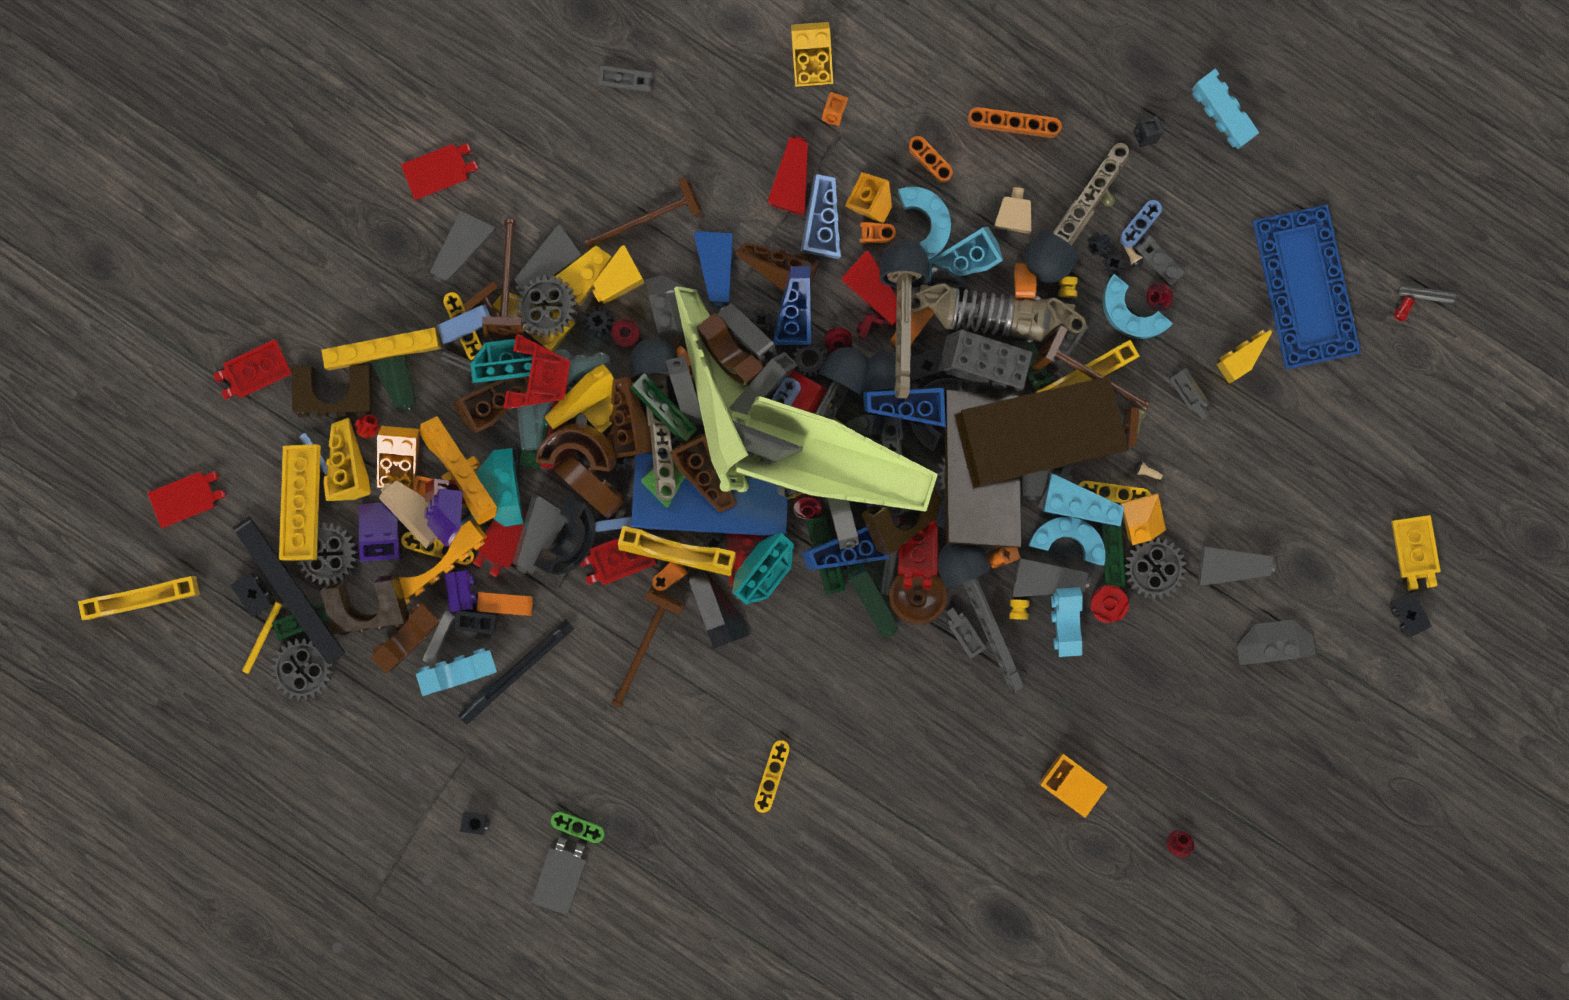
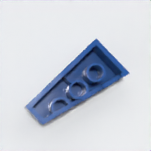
M810 266L790 267L773 332L774 345H811Z
M944 388L910 389L907 399L897 398L895 390L863 392L864 411L946 427Z
M866 525L856 529L859 545H855L851 549H840L838 538L836 537L801 552L808 570L890 559V556L877 551Z

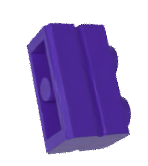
M468 570L444 574L450 612L474 609V604H477L476 593H472L471 586L474 585L473 574H469Z

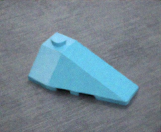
M981 228L929 261V283L931 282L932 264H936L958 276H964L989 270L1002 262L1003 257L999 244L990 228Z

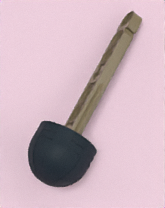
M1118 143L1113 146L1107 158L1102 162L1077 201L1074 200L1053 233L1046 230L1037 231L1029 243L1025 254L1026 266L1032 274L1036 275V279L1043 282H1056L1062 280L1071 272L1080 258L1072 245L1094 214V208L1119 173L1120 166L1123 167L1129 157L1127 145ZM1118 149H1123L1126 154L1118 157L1115 155V152ZM1113 164L1116 168L1113 172H1107L1105 166ZM1102 179L1105 181V185L1097 187L1094 184L1095 181ZM1093 189L1095 191L1093 194V200L1087 201L1086 196L1090 197L1093 193ZM1076 210H1083L1085 215L1077 218L1074 216V212ZM1072 225L1075 229L1071 233H1066L1064 227Z
M907 239L897 240L889 244L883 251L879 263L880 282L897 288L895 396L904 399L908 398L910 391L911 288L919 287L929 282L930 268L929 259L923 247L917 242Z
M659 338L645 339L636 345L629 358L631 382L634 383L645 373L657 387H660L659 389L669 399L667 382H670L671 378L666 361L678 357L673 346ZM646 405L648 426H650L654 476L657 480L655 482L656 494L659 499L667 501L675 495L676 491L675 480H672L674 468L673 457L670 453L672 451L670 430L662 421L656 420L654 413ZM659 431L661 432V434H664V437L662 439L660 436H657V433ZM659 449H664L666 451V458L663 459L659 457ZM663 467L668 470V477L660 475V468ZM665 486L670 489L669 496L662 494V487Z

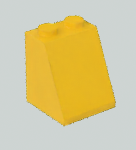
M624 245L619 248L593 283L595 289L592 292L597 301H602L604 305L644 284L642 276Z

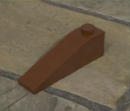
M630 377L615 379L612 383L611 404L613 405V412L609 418V422H612L611 433H608V440L614 449L616 458L652 452L650 428L637 395L629 388L632 385Z

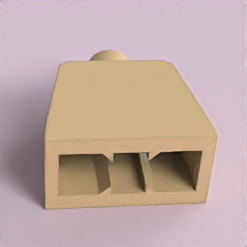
M1013 187L1012 196L1003 198L994 229L1030 234L1031 201L1023 199V188Z

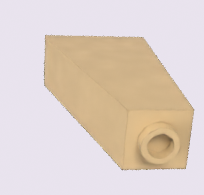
M397 480L392 484L387 483L381 489L382 493L379 499L425 548L438 539L427 526V519L424 518L425 508L428 507L429 502H425L423 496Z

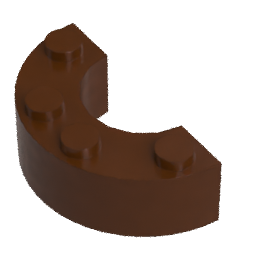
M713 313L697 326L698 334L707 351L720 368L740 385H746L763 370L764 364L759 358L755 359L752 354L749 355L746 351L743 352L739 348L738 342L733 337L731 338L727 330V323L721 316L718 317Z
M568 424L558 428L542 442L536 455V463L554 465L562 458L565 449L573 448L586 455L593 470L610 471L616 466L615 452L609 440L600 431L585 424Z
M567 451L552 469L591 505L610 519L623 505L625 497L617 490L615 492L610 490L612 486L605 479L600 481L595 476L597 472L591 469L590 466L587 468L580 463L582 459L574 451L572 454Z
M424 603L416 604L411 610L413 613L410 614L402 628L397 627L391 633L392 637L383 645L379 643L372 650L374 654L370 658L386 674L400 664L440 622V619Z

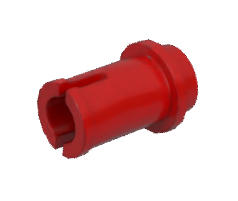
M1405 296L1399 308L1394 311L1393 317L1400 322H1404V320L1408 319L1407 315L1416 302L1412 298Z

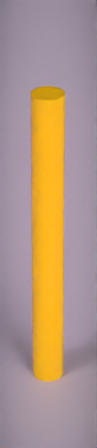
M275 602L242 669L243 672L250 673L282 604Z

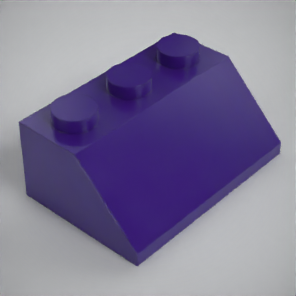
M439 489L436 495H433L432 501H429L428 507L425 508L424 518L427 519V526L445 546L451 544L461 527L462 491Z

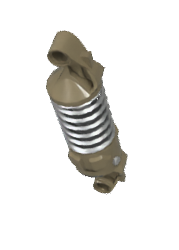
M945 283L934 286L920 285V292L911 295V299H917L920 304L917 309L911 308V312L915 313L929 307L934 311L945 329L955 328L957 330L962 323L965 331L971 325L974 332L980 327L983 333L990 331L994 335L996 332H999L1002 336L1006 335L1033 342V340L1041 341L1060 324L1074 334L1082 332L1086 327L1085 319L1074 311L1075 305L1063 303L1056 298L1040 299L1039 296H1035V299L1018 298L1015 295L1005 298L1004 294L1001 297H995V293L992 294L991 298H988L984 291L982 298L976 304L977 291L973 292L972 303H967L968 290L966 289L964 290L963 302H959V289L950 287ZM1074 319L1079 320L1081 323L1079 330H1075L1072 327Z

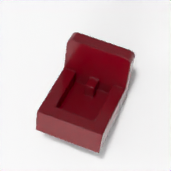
M871 313L870 316L866 315L864 322H859L857 327L858 338L866 339L871 323L883 326L884 321L881 320V316Z

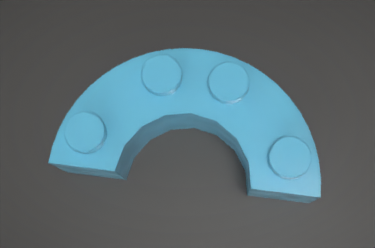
M920 187L898 189V195L904 210H919L926 215L930 222L931 229L929 235L919 243L927 253L930 261L941 253L948 241L951 231V219L948 209L936 194Z
M1115 274L1109 279L1103 293V309L1107 320L1119 333L1134 339H1148L1161 334L1173 324L1159 311L1153 316L1146 318L1137 317L1132 314L1125 304V292L1129 286Z
M1060 517L1044 523L1033 533L1028 543L1029 547L1048 551L1056 539L1070 537L1081 546L1083 561L1101 566L1105 564V548L1100 535L1090 524L1077 518Z
M1080 587L1055 589V593L1051 596V606L1054 608V611H1051L1052 623L1055 622L1056 638H1053L1054 650L1058 649L1059 657L1082 655L1080 611H1082Z
M482 648L473 651L474 655L465 658V655L453 658L454 662L449 664L443 661L435 664L436 668L429 669V666L417 669L416 677L422 696L496 673L490 650L485 651Z

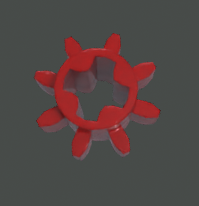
M372 415L361 416L354 425L358 427L356 432L363 438H373L380 429L377 426L378 420Z

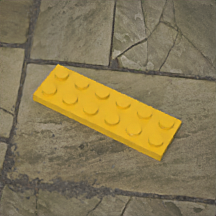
M318 444L283 446L279 560L281 561L317 560L321 445Z

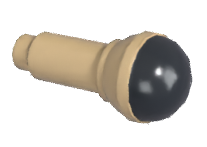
M1123 246L1130 257L1131 265L1133 267L1141 266L1143 264V257L1136 253L1133 247L1127 248Z
M1137 462L1134 466V471L1138 475L1145 474L1160 480L1163 476L1160 472L1149 468L1144 462Z

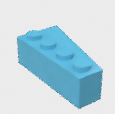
M1215 68L1192 88V95L1205 106L1206 114L1216 120L1217 128L1221 132L1224 131L1230 145L1232 147L1236 146L1239 149L1253 139L1259 131L1246 112H1240L1239 102L1233 96H1229V87L1225 82L1218 80L1216 76L1219 73Z
M1052 473L1049 475L1043 512L1121 526L1123 506Z

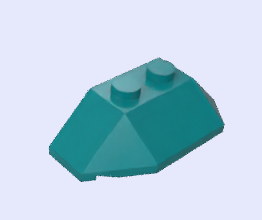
M515 339L486 342L470 363L472 383L529 377L533 355L514 352Z
M513 448L494 450L476 472L478 479L497 506L496 517L493 519L504 527L524 524Z
M780 532L759 542L736 571L732 593L746 605L768 599L791 569L794 544Z

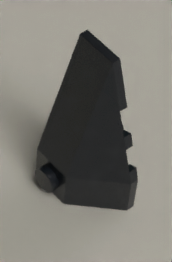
M706 570L687 576L713 649L750 635L744 617Z

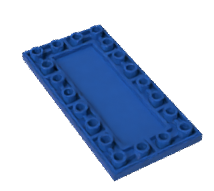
M1328 204L1253 220L1252 224L1285 370L1360 354V346Z
M644 453L636 455L631 528L769 536L780 532L786 536L788 499L777 493L778 485L745 476L748 490L746 492L730 490L737 505L719 513L691 482L684 478L667 509L641 482V479L654 469L653 454ZM658 454L663 459L667 457L665 454ZM730 479L731 482H737L736 479Z

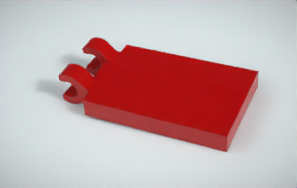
M453 143L401 164L415 201L469 180L467 174L479 170L475 161L469 162L466 165L462 156L472 152L468 143L458 148Z
M274 339L223 363L225 369L213 374L217 383L227 378L231 387L221 391L224 399L227 400L236 394L241 399L292 375V372L277 341Z
M200 471L148 492L147 494L162 529L215 508L214 502L226 497L224 490L212 493L209 483L219 480L217 472H211L204 476Z
M522 510L523 521H525L527 513ZM493 520L485 532L487 536L483 540L485 544L477 549L480 553L473 561V564L481 567L485 559L491 561L495 565L489 573L494 577L499 575L503 566L509 569L513 563L524 524L504 527L496 520Z
M900 517L899 525L902 524L907 518ZM932 521L924 530L918 532L908 542L899 547L898 574H904V588L911 589L912 577L923 578V589H931V575H937L938 526H935V521Z
M619 538L591 548V555L587 556L580 565L583 567L592 564L595 574L585 577L588 585L600 580L602 585H605L657 564L654 558L619 550Z
M726 533L727 550L736 552L732 575L729 576L730 586L734 584L736 571L758 543L765 540V535Z

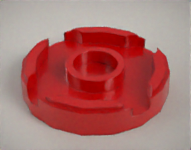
M1105 585L1098 588L1092 594L1090 608L1093 615L1101 622L1112 623L1119 621L1127 614L1129 608L1128 597L1121 588L1114 585Z

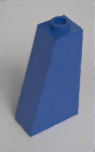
M694 231L709 301L713 303L714 307H723L725 304H729L733 233Z

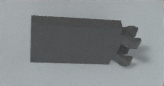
M560 836L556 849L549 848L531 903L568 915L586 863V859L581 858L585 845L578 843L575 852H569L564 850L567 838Z

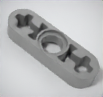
M448 610L445 611L424 655L423 661L431 665L433 664L456 614Z

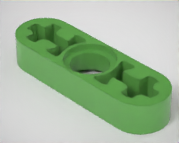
M559 811L551 817V824L555 829L592 843H599L605 836V831L601 826L568 813ZM562 815L563 820L567 822L569 818L573 819L569 824V830L565 828L567 824L561 823L560 826L557 825L555 817L558 818ZM581 822L583 824V831L576 833L572 828L573 823ZM587 825L591 826L589 828L591 831L598 829L601 837L593 839V834L587 833V836H584Z

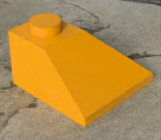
M861 172L845 207L871 220L884 224L892 208L889 181Z
M1158 493L1121 503V506L1124 507L1123 517L1128 539L1132 545L1151 541L1166 530Z

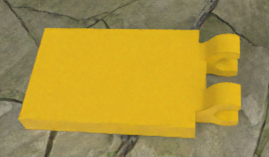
M1431 515L1391 521L1401 578L1407 577L1408 591L1418 589L1417 579L1426 577L1427 588L1437 586L1435 573L1441 571Z

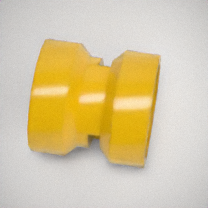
M1065 277L1058 281L1060 285L1058 297H1077V290L1075 289L1078 284L1077 277Z
M1010 599V606L1013 609L1009 613V619L1028 620L1029 614L1026 608L1029 607V601Z

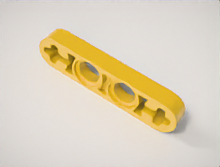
M450 292L445 295L443 302L451 319L459 313L467 312L458 294ZM451 296L454 299L457 298L455 304L457 308H460L461 306V310H456L455 312L451 313V310H454V307L451 304H448ZM476 331L473 332L474 336L471 341H465L463 337H460V341L470 360H473L475 356H471L474 353L471 346L467 348V345L477 341L478 344H474L475 348L480 350L482 347Z
M1082 481L1078 484L1080 487H1084L1087 484L1088 488L1094 489V485H1097L1096 494L1099 496L1101 487L1109 488L1110 494L1106 499L1115 503L1131 500L1133 496L1132 490H1135L1134 495H1141L1142 492H1145V496L1151 495L1150 491L1144 488L1093 481ZM1121 489H1125L1129 493V497L1126 500H1121L1118 496Z
M407 532L402 536L401 542L405 548L443 559L442 549L445 545L437 539L433 542L434 549L432 551H426L421 543L420 549H417L418 544L411 543L408 546L406 538H410L413 535L411 532ZM472 550L468 552L471 558L467 559L466 562L458 560L456 563L463 565L471 564L475 559L474 552Z
M778 740L773 744L755 799V808L761 813L769 811L772 806L789 754V744L784 740ZM781 743L787 749L780 756V758H784L783 762L777 758H772L773 754L777 756L778 750L775 747L780 746ZM772 762H778L781 766V769L776 773L772 772L769 768ZM766 780L774 782L775 787L773 790L767 791L764 789L763 784ZM761 791L765 794H772L771 798L767 796L766 803L769 805L768 807L765 806L764 809H761L760 805L757 804L764 797V795H760Z

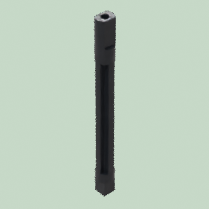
M565 619L492 686L459 713V718L466 725L471 722L555 645L570 634L574 627Z

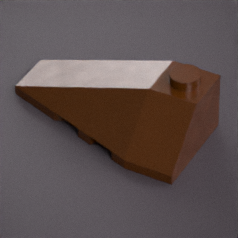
M745 242L735 254L783 291L785 290L790 267L810 266L811 285L821 262L802 253H797L796 256L786 254V250L781 249L779 252L770 251L766 246Z
M529 377L497 380L457 399L453 405L462 422L476 434L492 426L508 410L504 409L506 391L523 394L527 391Z
M698 434L681 443L670 452L678 470L719 513L737 505L731 491L725 492L720 489L721 481L711 461L706 435Z

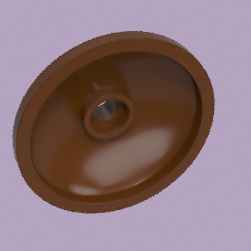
M899 574L890 588V605L895 614L903 621L915 625L927 624L937 619L943 612L947 602V590L938 575H931V589H923V578L912 577L911 589L904 588V574ZM919 597L921 601L915 602L914 598Z

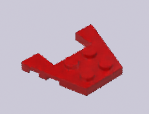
M516 334L513 351L533 355L527 393L506 391L504 409L565 400L571 361Z

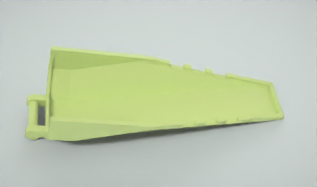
M676 286L674 291L711 461L721 481L720 489L725 492L730 490L746 492L748 490L746 475L733 471L734 464L748 456L732 421L733 411L730 409V406L749 384L740 385L731 379L715 362L700 339L697 326L706 320L710 314L697 290ZM740 420L739 423L745 425L746 421ZM730 479H736L737 482H731Z
M760 396L756 397L748 415L733 411L731 416L733 421L738 423L740 420L746 421L745 425L803 447L801 452L779 462H772L771 465L760 461L761 457L756 455L753 458L746 456L734 464V472L808 495L919 511L927 510L938 474L860 435L852 429L832 419Z

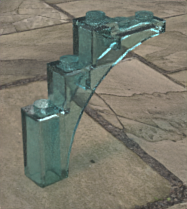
M566 349L555 350L556 354L571 361L567 385L582 374L602 364L605 366L611 365L610 356L604 352L595 353L594 357L576 355L575 359H572L570 351L567 352ZM553 402L517 408L520 442L523 451L539 449L543 442L544 417L548 414Z

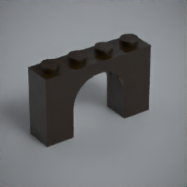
M349 365V392L342 401L335 404H325L317 397L314 367H292V413L298 414V417H310V414L316 413L317 417H329V413H336V416L339 417L348 416V413H355V416L367 415L368 412H372V367L369 365Z
M934 487L927 510L911 509L907 519L898 526H895L888 508L883 505L873 504L865 510L862 516L877 551L887 555L894 553L897 548L908 542L918 532L924 530L932 521H935L940 499Z
M398 573L380 576L374 582L379 600V611L373 615L360 613L352 606L345 582L327 584L320 592L332 634L340 633V635H345L356 630L364 632L369 628L379 630L389 625H393V627L402 626L410 615Z

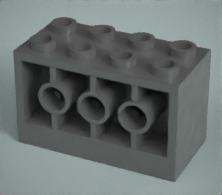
M959 330L946 337L937 373L1004 394H1011L1024 388L1032 352Z

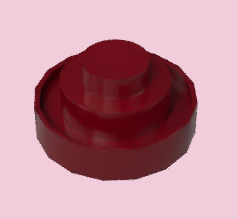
M1164 283L1152 284L1146 293L1148 306L1155 311L1167 310L1173 302L1171 288Z
M621 319L613 325L611 336L617 345L630 347L638 341L640 331L634 321Z
M836 327L826 333L824 344L830 352H833L839 348L852 347L853 337L848 330Z
M799 495L793 502L794 513L803 519L814 518L821 511V500L814 495Z
M1173 831L1166 839L1168 850L1180 858L1190 856L1195 848L1192 837L1183 831Z

